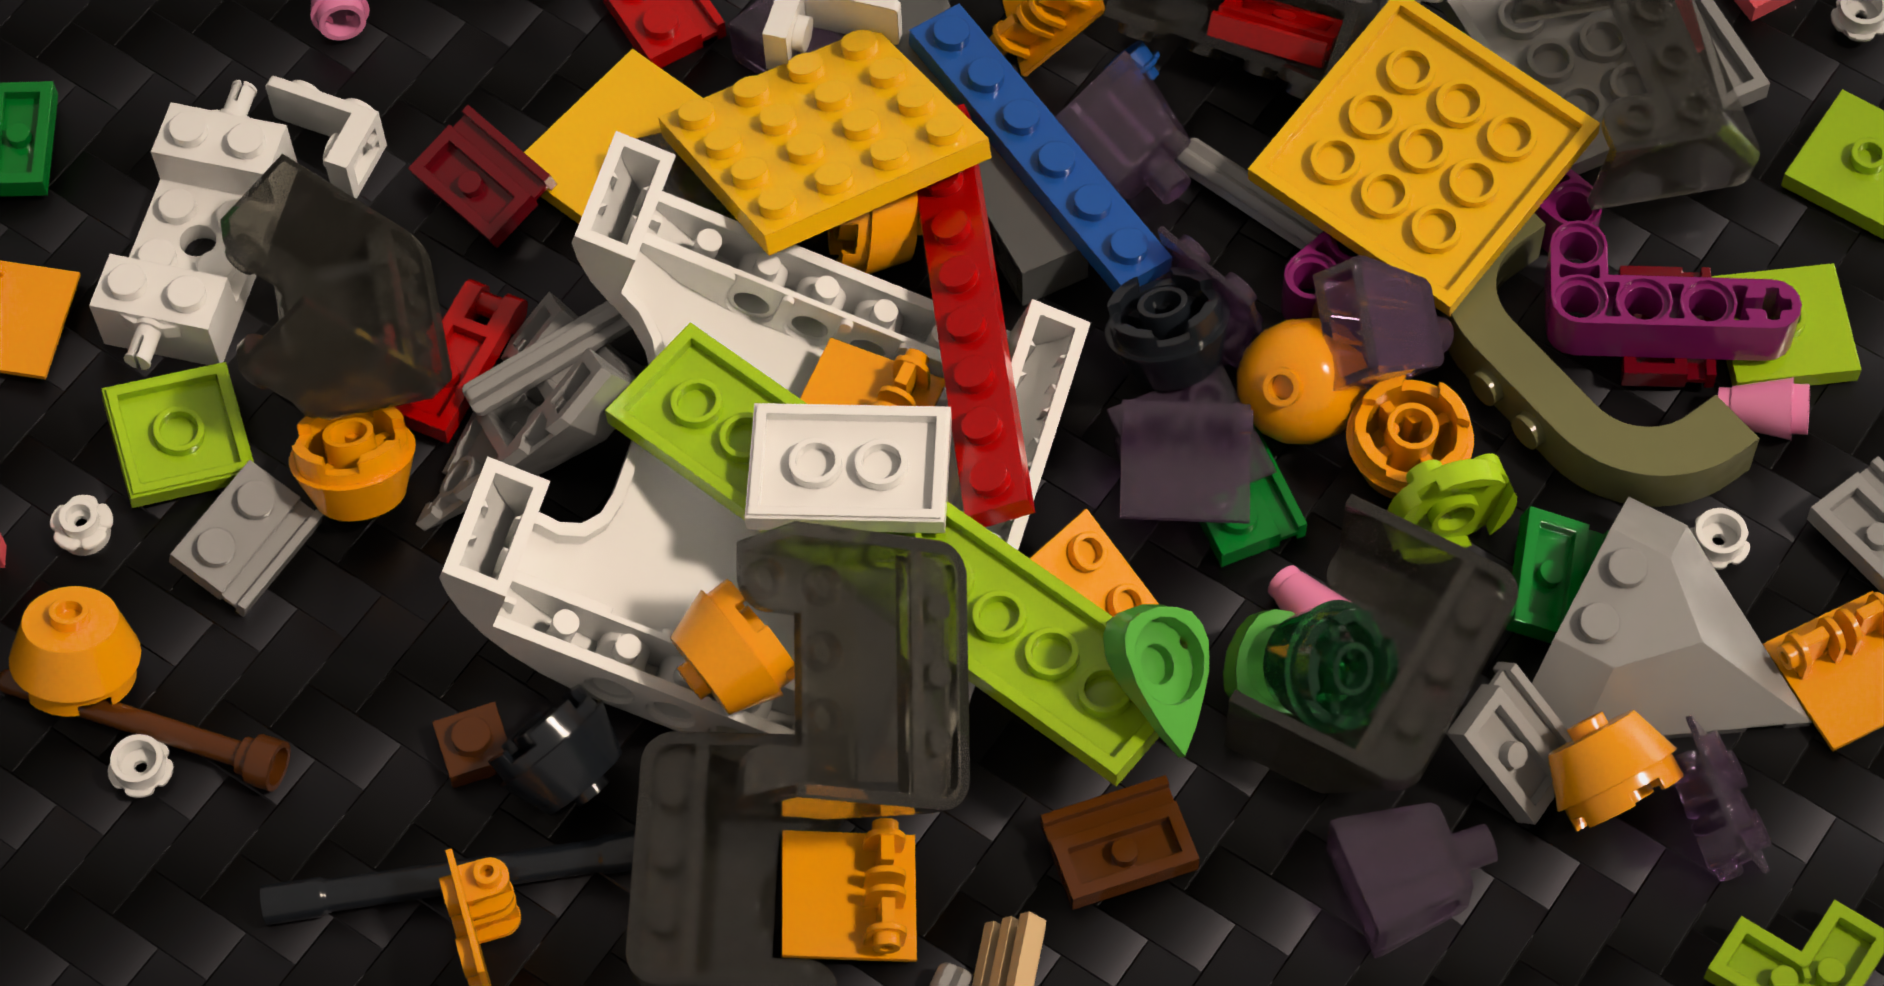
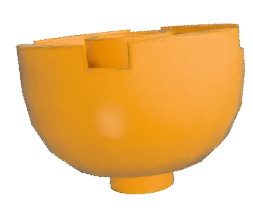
M1319 318L1289 319L1265 329L1245 349L1237 369V396L1245 416L1262 434L1285 444H1315L1342 433L1347 427L1348 418L1353 407L1367 393V379L1363 380V368L1359 361L1363 358L1358 346L1341 328Z

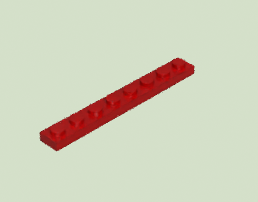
M965 104L957 105V107L972 121V118ZM977 164L918 190L917 195L948 407H951V427L964 513L986 528L1035 513L980 166Z

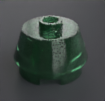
M1328 601L1285 619L1275 628L1264 652L1263 673L1265 683L1271 696L1278 704L1316 731L1335 734L1346 730L1359 729L1374 720L1368 715L1376 708L1382 693H1393L1398 674V656L1395 642L1392 637H1383L1376 622L1371 618L1374 615L1372 612L1364 610L1349 601Z

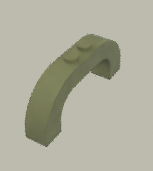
M1535 213L1450 317L1437 309L1439 328L1443 341L1456 365L1469 379L1476 396L1488 406L1494 405L1511 422L1515 435L1524 446L1532 450L1536 448L1562 475L1585 490L1624 504L1627 498L1631 497L1651 507L1673 506L1707 497L1726 487L1750 470L1760 438L1717 395H1714L1687 416L1667 425L1644 427L1621 422L1602 411L1510 318L1500 303L1497 291L1510 277L1539 258L1546 224Z

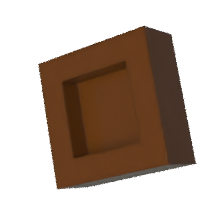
M495 701L432 721L453 789L498 774L488 763V760L497 753L500 754L504 751L501 745L507 741V737Z

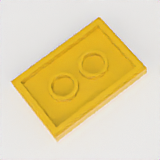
M632 48L524 152L549 173L557 183L552 191L547 189L540 197L579 224L616 131L675 154L674 162L668 174L669 177L684 161L662 137L658 117L679 109L681 105L690 100L702 99V97Z

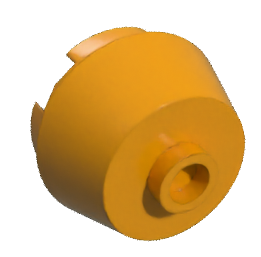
M917 191L829 229L828 246L830 255H839L836 261L867 274H873L911 261L915 252L917 235H923Z
M1400 374L1375 384L1358 400L1348 418L1346 441L1352 460L1368 484L1380 494L1394 499L1408 485L1406 474L1415 465L1427 460H1438L1444 465L1459 460L1471 459L1474 448V433L1465 404L1450 387L1442 382H1439L1437 387L1423 381L1407 380L1405 374Z
M372 400V410L341 412L340 404L336 402L311 412L297 424L299 437L295 444L292 445V451L289 456V468L323 515L339 521H363L389 512L403 500L407 491L416 442L412 432L405 426L402 413L394 406L382 401Z
M725 579L707 594L700 590L671 634L670 640L685 660L676 669L700 700L711 693L730 715L784 696L781 689L800 675V673L794 667L796 665L772 630L768 625L765 626L748 605L744 606L743 602L746 599L730 580Z
M82 586L61 587L40 595L24 611L10 651L9 669L15 682L24 691L28 692L29 702L32 706L52 715L75 717L79 716V706L96 704L109 697L113 705L121 701L129 693L136 680V669L141 659V645L137 635L116 604L106 594L96 589Z
M1634 709L1610 720H1607L1603 711L1580 721L1567 729L1572 740L1548 754L1557 811L1565 810L1576 832L1586 826L1592 828L1635 807L1636 802L1654 792V787L1660 786L1662 790L1666 789L1684 776L1672 754L1677 748Z

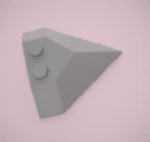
M548 292L512 336L500 359L503 361L509 359L579 318V316L560 299ZM609 343L595 352L587 348L576 363L491 413L479 417L473 411L442 471L446 476L441 484L440 494L433 502L425 504L416 525L426 531L465 512L487 456L538 476L605 441L615 429L608 424L605 409L636 378L620 353Z
M1628 497L1610 528L1532 682L1533 686L1568 729L1603 711L1606 719L1610 720L1634 709L1666 739L1745 732L1747 728L1783 725V728L1810 726L1812 722L1688 525Z

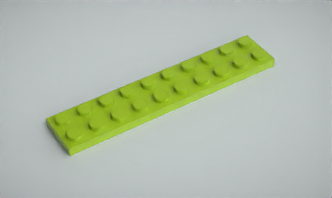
M690 322L605 409L608 424L745 521L754 403H807ZM948 501L945 533L758 530L1116 787L1159 738V735L1142 712L1121 689L1106 660L1103 633L1107 621L1113 616Z

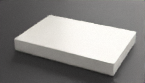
M754 403L745 507L746 528L752 530L945 533L952 426L951 407Z

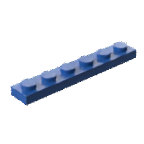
M960 3L909 30V46L957 104H965L972 122L988 137L995 150L1113 292L1134 277H1138L1139 286L1170 272L1172 256Z

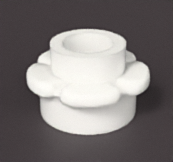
M1884 0L1836 1L1837 8H1834L1831 12V21L1835 29L1843 32L1849 39L1858 42H1868L1874 38V35L1884 34ZM1856 16H1862V17H1864V18H1866V19H1860V18H1857Z
M74 496L65 505H59L51 515L50 527L55 531L54 541L59 547L79 556L94 554L104 548L111 536L113 514L108 505L104 503L99 504L94 496ZM79 519L87 520V523L77 527L75 525Z
M1726 508L1710 509L1698 516L1695 520V527L1690 528L1716 570H1722L1730 563L1733 565L1740 564L1749 553L1750 544L1746 541L1749 532L1746 523L1740 515ZM1715 537L1724 540V544L1716 545L1712 539Z
M143 734L131 735L122 739L114 747L108 766V777L112 785L117 789L123 788L126 795L133 798L148 797L154 793L156 787L165 786L169 782L174 768L173 762L168 759L169 750L167 746ZM141 763L147 765L145 771H135L137 765Z

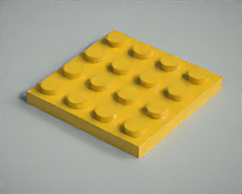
M1389 0L1248 168V180L1450 317L1599 134L1600 122L1415 0Z
M869 30L852 31L841 40L810 53H801L792 57L787 64H782L756 76L744 77L733 86L702 99L690 100L681 105L679 109L658 117L662 137L769 256L992 158L988 137L882 33Z

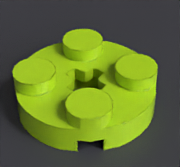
M1483 454L1474 459L1459 460L1444 465L1438 460H1427L1415 465L1406 474L1408 485L1390 503L1386 512V520L1398 546L1402 542L1408 554L1426 558L1444 556L1472 546L1467 535L1478 531L1485 525L1490 535L1501 528L1513 514L1517 504V496L1499 457L1495 454Z

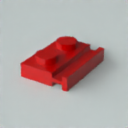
M602 0L635 50L660 68L703 48V42L714 36H717L718 39L727 36L725 21L710 0Z
M1225 0L1219 5L1218 11L1214 10L1211 12L1207 36L1322 68L1325 60L1329 61L1345 45L1350 22L1274 0Z

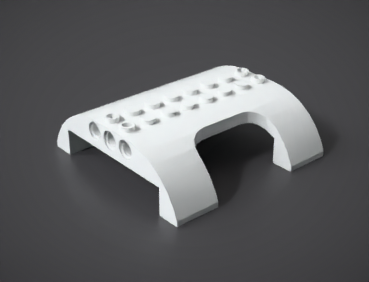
M615 132L572 240V246L577 260L592 284L633 328L646 352L648 365L691 322L798 398L801 397L830 337L891 360H895L898 355H904L907 349L920 350L929 357L930 361L927 366L930 369V374L944 378L932 299L798 245L790 246L769 256L738 221L662 191L674 162L675 154L621 132ZM1034 299L1030 301L1011 331L1006 330L1033 501L1091 323ZM946 387L936 406L948 407ZM951 427L947 501L964 512ZM631 440L612 494L601 513L582 523L559 522L539 512L550 483L549 480L487 456L439 579L459 611L483 635L508 654L539 673L569 688L580 684L591 698L598 701L602 700L603 703L727 751L788 770L826 778L860 782H905L943 775L949 769L975 685L760 531L747 529L743 519ZM1029 515L986 527V529L1018 550ZM725 579L730 580L746 599L743 602L744 606L748 605L765 626L768 625L795 662L796 665L794 667L800 673V675L781 689L784 696L730 715L711 693L702 700L698 698L676 669L685 660L670 640L671 634L700 590L707 594Z

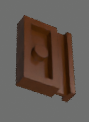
M1166 775L1040 815L1041 829L1048 840L1052 858L1072 910L1199 869L1200 858L1177 801L1173 799Z

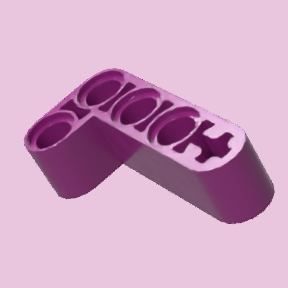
M1580 220L1569 221L1559 226L1552 234L1544 276L1545 331L1547 339L1552 346L1563 353L1585 356L1768 361L1785 355L1791 347L1801 313L1802 302L1796 290L1783 281L1747 278L1608 275V244L1605 235L1597 226ZM1567 259H1579L1585 263H1573ZM1567 312H1579L1587 317H1574ZM1631 314H1643L1651 319H1639ZM1695 316H1707L1714 321L1700 320Z

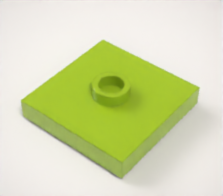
M1842 89L1785 172L1781 186L1884 239V110Z
M1834 263L1712 276V278L1773 279L1783 281L1796 290L1802 302L1793 341L1785 355L1768 361L1726 360L1732 386L1794 377L1795 384H1810V386L1858 381L1862 369Z
M226 362L101 388L102 399L131 508L225 488L249 460L254 462Z

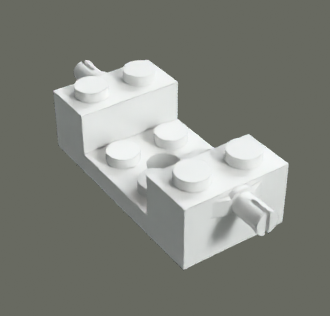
M241 80L233 81L224 108L221 110H207L170 103L151 150L160 180L130 256L109 254L89 307L104 344L127 348L128 351L124 356V361L134 368L138 369V365H140L141 370L149 369L154 354L205 365L224 362L298 168L287 125L253 119L247 116L253 99L257 94L256 87L249 82L244 81L242 86ZM208 238L216 242L214 248L202 256H191L185 253L187 246L194 240Z

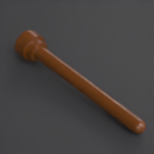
M10 669L2 670L0 672V690L3 693L29 701L28 692L24 691L15 682ZM108 698L96 704L78 707V717L134 735H148L166 745L234 766V772L243 777L245 784L269 792H273L279 787L289 765L290 744L287 741L265 734H259L256 738L247 736L240 741L120 702L112 705L111 699Z

